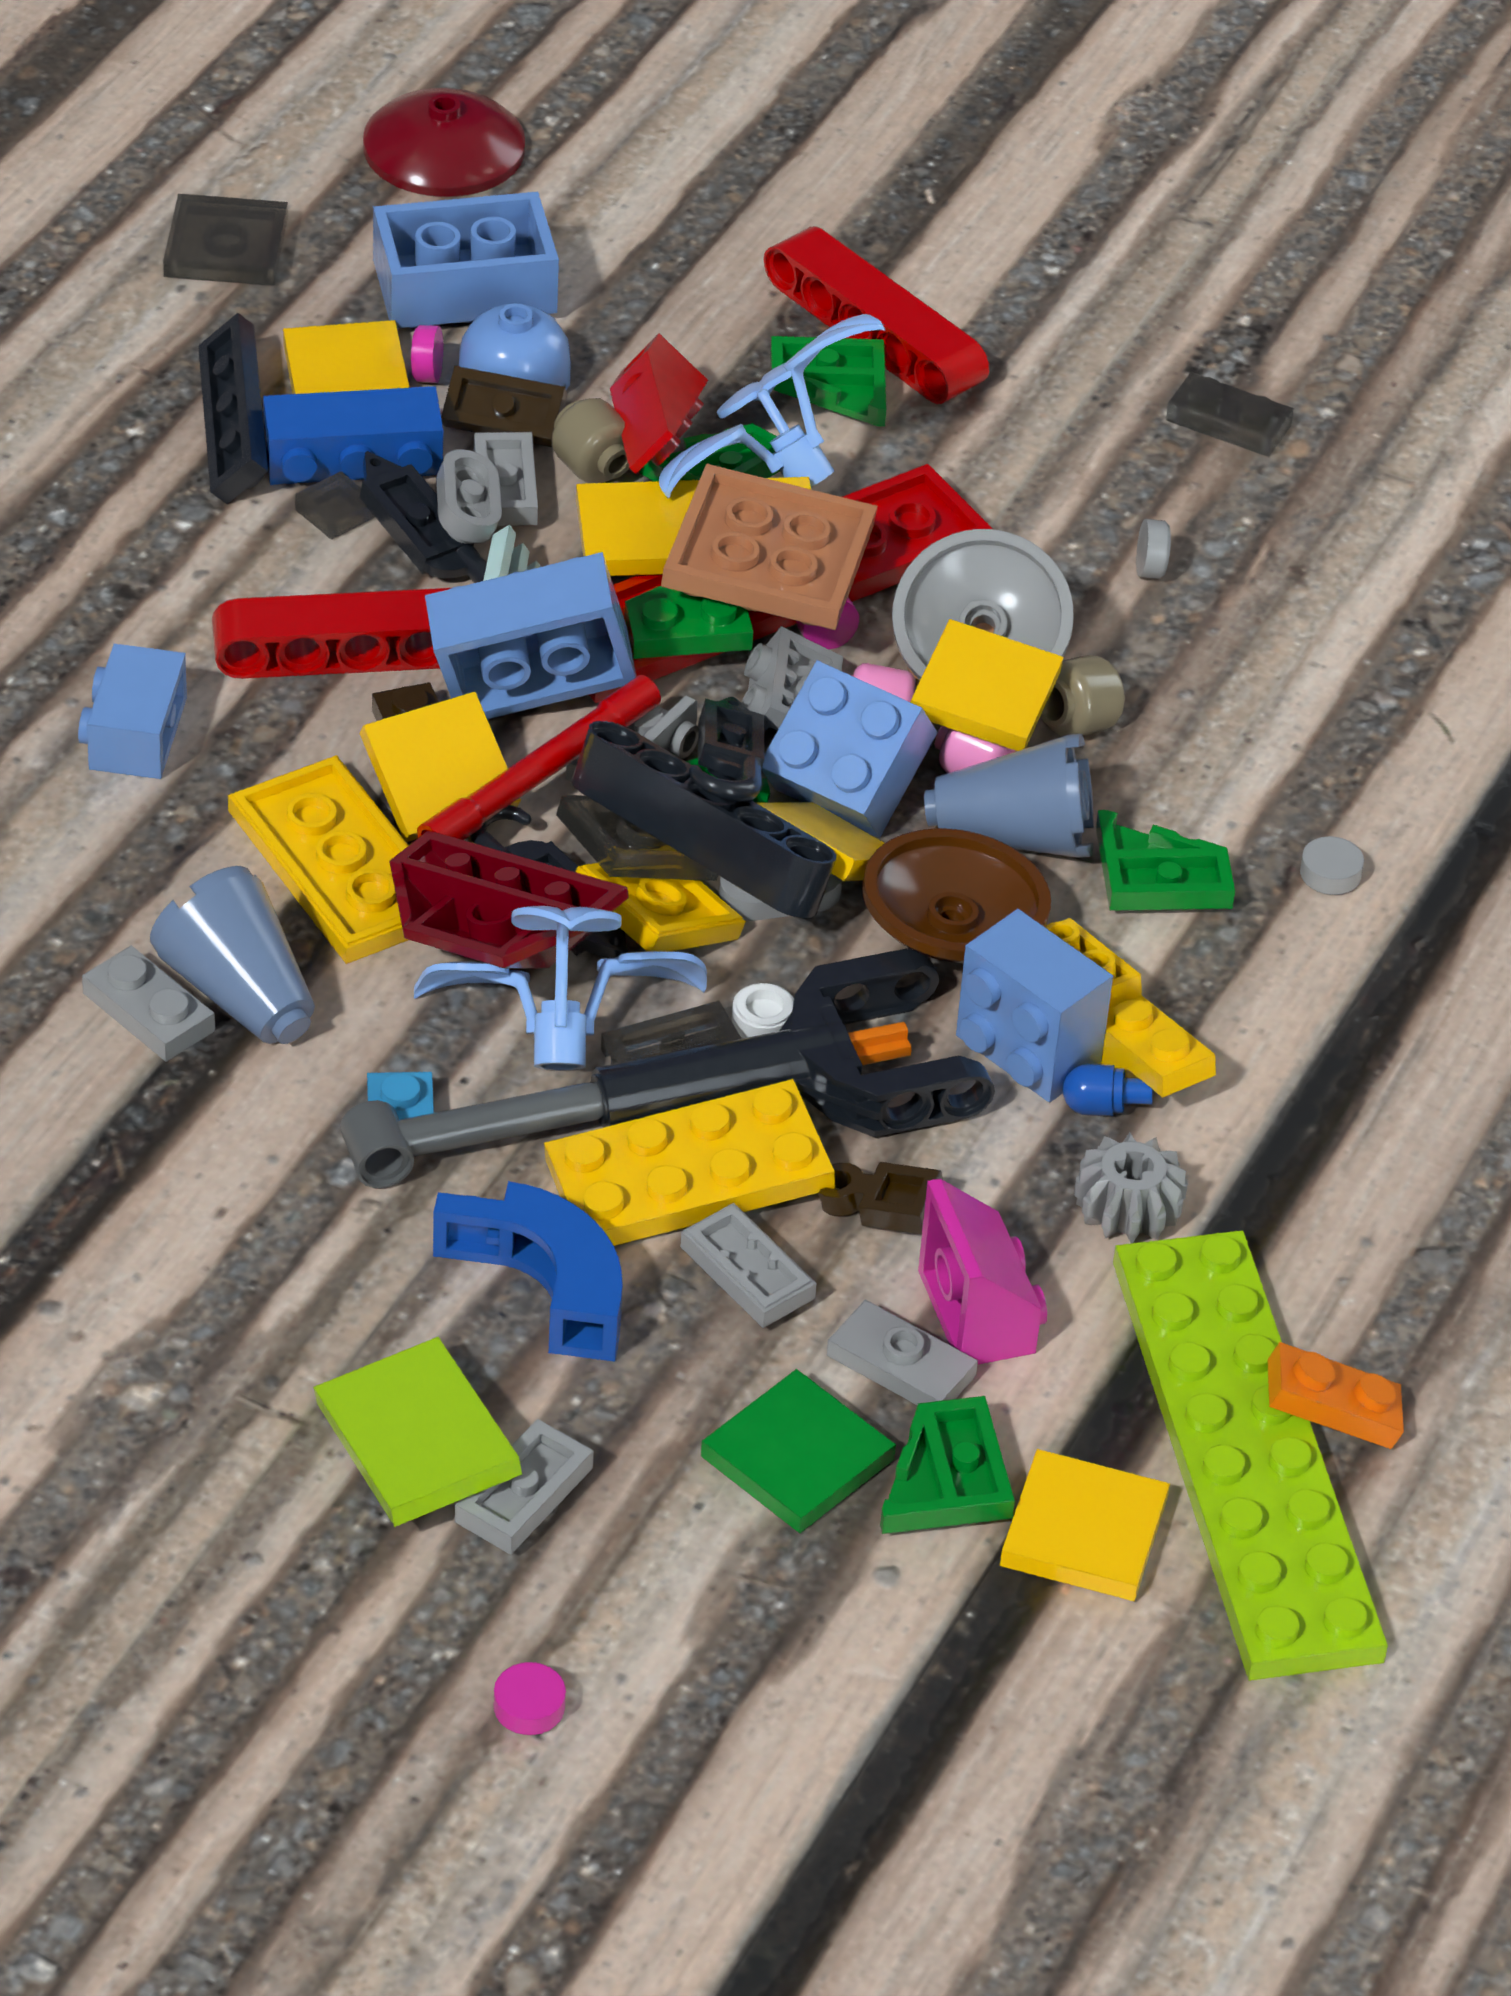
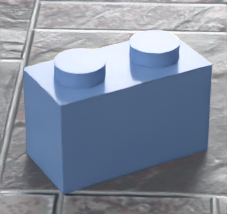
M113 644L106 667L98 666L94 674L92 686L93 707H84L79 721L78 739L79 743L88 744L89 770L156 779L162 778L187 699L186 653Z

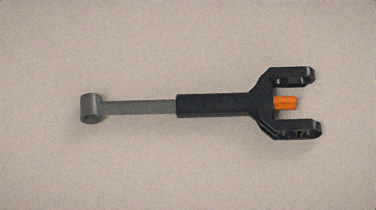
M906 948L815 966L795 993L792 1014L777 1032L595 1067V1070H592L590 1083L556 1088L400 1120L395 1108L389 1103L380 1100L366 1101L356 1105L342 1118L340 1129L359 1180L365 1186L386 1188L399 1183L408 1176L413 1169V1157L596 1121L597 1119L602 1127H607L794 1079L800 1095L830 1120L872 1137L975 1116L985 1110L992 1102L995 1089L986 1068L980 1062L959 1055L862 1075L863 1065L911 1056L912 1047L908 1040V1028L905 1022L847 1032L844 1024L913 1011L937 989L939 977L930 957ZM913 972L923 973L921 978L912 985L900 988L895 987L897 982L905 975ZM853 984L863 985L861 990L851 997L845 999L835 998L839 991ZM967 1080H976L975 1084L967 1091L955 1095L949 1094V1091L959 1083ZM915 1092V1095L907 1103L896 1107L887 1106L898 1095Z

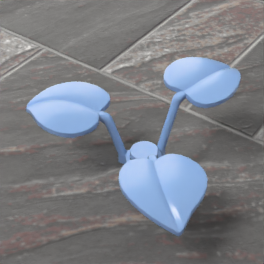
M868 314L845 319L821 333L786 363L769 371L760 382L751 383L737 391L716 413L720 419L725 418L750 401H761L780 433L779 436L770 441L775 452L771 453L749 435L742 424L737 425L689 447L671 460L659 476V485L664 495L670 498L672 490L678 481L706 457L720 448L737 443L744 444L765 461L771 473L780 470L784 477H809L811 487L831 475L834 469L819 446L824 440L815 424L803 371L824 347L858 333L885 330L882 322ZM791 376L806 433H804L799 424L789 429L770 397V393L775 386Z
M529 906L513 910L511 921L514 926L523 930H557L555 1000L542 1001L541 1013H537L528 984L530 982L529 973L481 962H445L427 967L414 986V999L432 990L457 984L493 983L513 986L518 990L526 1015V1034H534V1067L546 1070H578L586 1066V1035H594V1020L610 976H652L673 979L694 986L704 993L707 987V969L698 957L674 951L632 952L621 954L615 958L600 959L597 961L598 974L584 1014H581L580 1002L567 1000L569 931L601 932L616 930L621 927L622 917L615 912L589 907H570L561 910L552 906Z

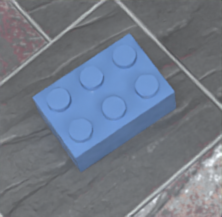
M538 192L373 206V262L389 321L395 320L397 328H417L419 325L458 322L472 323L478 315L486 310L512 303L536 307L547 314L557 313L559 258Z
M603 552L425 595L433 650L450 696L455 698L476 692L487 719L622 687L636 677L627 626Z

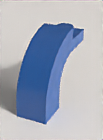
M508 1181L504 1201L438 1192L433 1212V1257L502 1265L530 1275L547 1290L552 1299L548 1353L616 1361L621 1328L622 1269L612 1242L594 1219L570 1201L554 1193Z

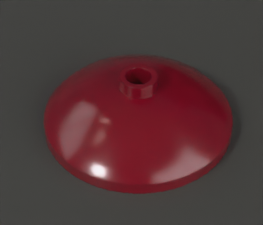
M429 88L401 95L378 109L365 126L363 132V151L371 169L386 182L400 189L426 196L458 197L489 190L509 179L518 170L525 155V135L516 117L489 97L463 89Z

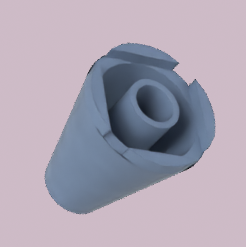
M1066 735L936 777L935 789L925 790L924 795L928 827L938 826V828L958 829L982 834L1015 849L1078 858L1091 857L1093 855L1094 843L1082 844L1084 829L1094 828L1088 758L1076 759L1074 747L1085 745L1083 735Z
M243 866L226 867L200 878L189 886L195 893L193 898L181 908L172 900L163 909L152 927L150 943L162 961L261 1041L268 1044L276 1042L288 1044L295 1041L310 1027V1017L314 1012L315 1004L262 880L256 875L253 876L249 869Z

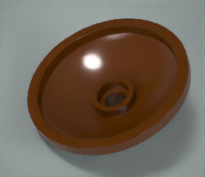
M935 828L899 835L884 843L874 852L867 863L863 878L862 890L864 901L874 920L902 945L922 955L942 961L964 963L965 946L1016 909H1020L1045 928L1051 910V894L1048 884L1038 868L1029 859L1003 842L970 831Z

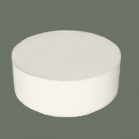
M758 983L741 989L734 997L732 1006V1026L735 1032L740 1037L747 1038L779 1031L793 1012L794 998L787 990L774 984Z

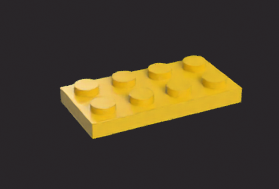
M794 1079L544 1143L545 1160L559 1196L570 1201L594 1219L607 1234L613 1246L692 1226L732 1203L737 1205L743 1212L816 1194L823 1188L835 1189L834 1169Z

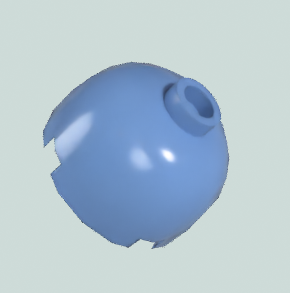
M505 304L486 310L471 323L461 340L459 366L564 386L567 390L570 385L571 370L569 341L555 318L543 310L525 304Z

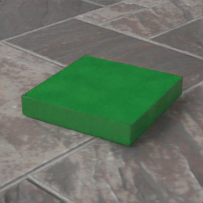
M795 1369L703 1439L701 1442V1457L800 1534L891 1463L895 1457L896 1444L798 1369Z

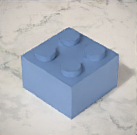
M816 660L764 754L765 760L761 770L775 790L800 802H813L859 829L880 838L937 735V731L922 707Z
M1016 909L965 946L956 1036L962 1039L971 1050L981 1053L1009 1073L1018 1084L1028 1087L1050 1103L1063 1094L1064 1080L1072 1069L1084 1064H1101L1113 975L1020 909Z

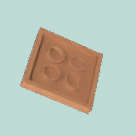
M706 464L664 566L661 587L681 591L694 597H705L741 606L750 611H761L797 620L810 626H821L836 630L875 523L877 506Z

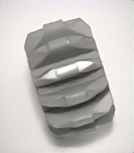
M1130 1132L1122 1143L1104 1136L1097 1149L1086 1150L1085 1156L1080 1162L1079 1176L1076 1177L1074 1195L1077 1197L1076 1205L1082 1207L1085 1224H1102L1101 1227L1105 1239L1118 1232L1126 1234L1131 1243L1135 1241L1139 1233H1144L1158 1240L1165 1226L1176 1225L1177 1218L1182 1213L1183 1199L1186 1198L1188 1185L1185 1178L1186 1171L1179 1168L1177 1151H1160L1156 1137L1146 1143L1136 1142Z

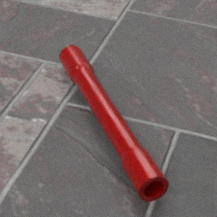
M638 675L603 699L596 709L469 796L457 799L419 825L417 828L418 838L429 830L461 840L467 839L477 832L484 822L580 756L591 723L595 721H608L629 727L658 707L661 703V695L656 684L647 676Z

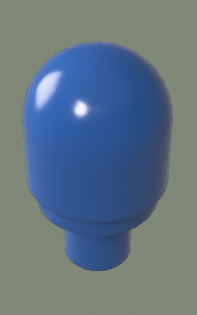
M1084 1064L1075 1067L1066 1076L1063 1083V1097L1067 1105L1078 1114L1114 1116V1113L1124 1112V1104L1152 1105L1153 1089L1139 1078H1125V1068H1115V1065Z

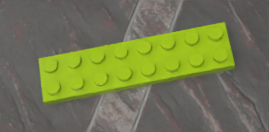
M1244 1231L1115 1245L1113 1265L1248 1681L1384 1663L1388 1644L1311 1423L1306 1419L1269 1407L1267 1359L1282 1340Z

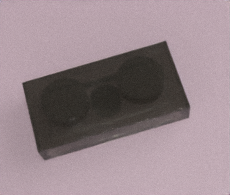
M1190 372L1168 402L1166 421L1270 457L1292 425L1294 408L1272 401L1265 396L1255 395L1226 385L1214 378Z

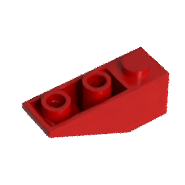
M660 333L620 372L610 387L614 408L625 421L621 437L629 468L635 474L649 460L656 466H659L681 443L679 438L692 425L691 419L704 405L698 397L709 381Z

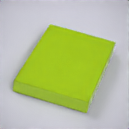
M439 1337L313 1387L317 1405L394 1527L522 1475L519 1456Z

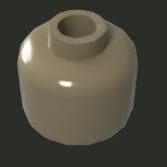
M588 398L572 402L562 409L554 423L552 447L557 457L579 479L587 483H605L622 476L629 469L621 437L625 421L610 403L600 398Z
M1084 655L1063 660L1061 672L1040 718L1052 732L1061 737L1070 734L1086 736L1107 730L1117 723L1123 713L1125 693L1119 673L1109 661L1097 655Z

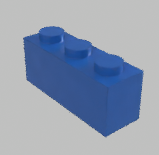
M436 386L263 396L264 434L270 485L364 480L363 461L366 451L401 467L412 464L421 476L437 475L443 462V425Z

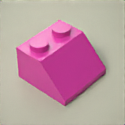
M942 1179L928 1181L918 1272L949 1345L978 1360L977 1365L1035 1354L1039 1326L1047 1322V1305L1041 1287L1038 1284L1031 1285L1026 1275L1025 1254L1021 1241L1017 1236H1009L997 1210Z

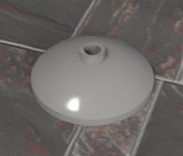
M974 529L962 531L931 544L907 567L898 584L893 602L892 622L894 637L903 660L919 680H921L949 619L973 627L979 623H987L994 628V634L1064 657L1073 629L1072 596L1067 581L1057 564L1034 543L1018 535L1000 530Z

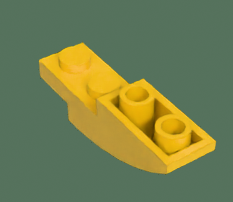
M1071 918L1052 922L1046 926L1049 931L1113 975L1101 1064L1115 1065V1068H1125V1078H1139L1162 1098L1216 1076L1215 1054L1142 996L1141 974Z

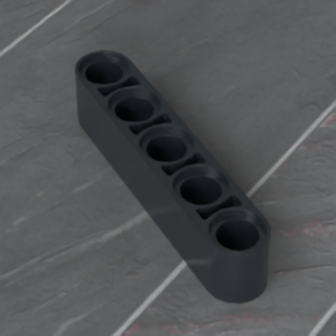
M595 721L589 725L572 777V784L575 789L775 910L798 918H811L818 913L836 861V854L833 849L752 800L744 802L729 801L707 793L691 780L689 774L691 764L623 725L608 721Z

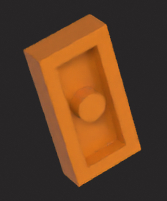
M1282 1342L1278 1343L1267 1359L1269 1407L1388 1449H1392L1404 1433L1401 1384L1387 1380L1378 1374L1367 1373L1327 1359L1318 1353L1308 1352Z

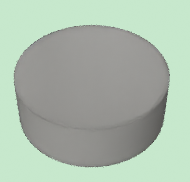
M1144 519L1142 521L1136 551L1138 577L1160 579L1166 573L1170 555L1171 532L1169 524L1164 520Z
M1332 836L1320 837L1312 840L1305 846L1302 854L1300 875L1310 888L1320 893L1329 895L1348 893L1360 883L1364 857L1361 850L1346 839Z

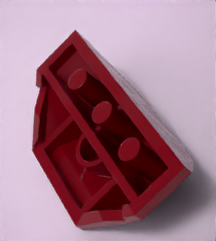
M429 830L389 861L404 939L501 968H550L556 963L557 930L520 929L512 924L513 910L529 906H552L561 910L570 907H589L614 912L629 898L626 886ZM569 931L568 952L592 932Z

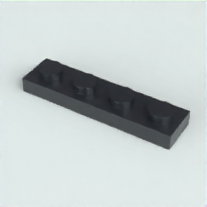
M239 313L235 314L198 345L210 492L226 504L244 490L254 488L261 481L264 474L268 472L254 324Z

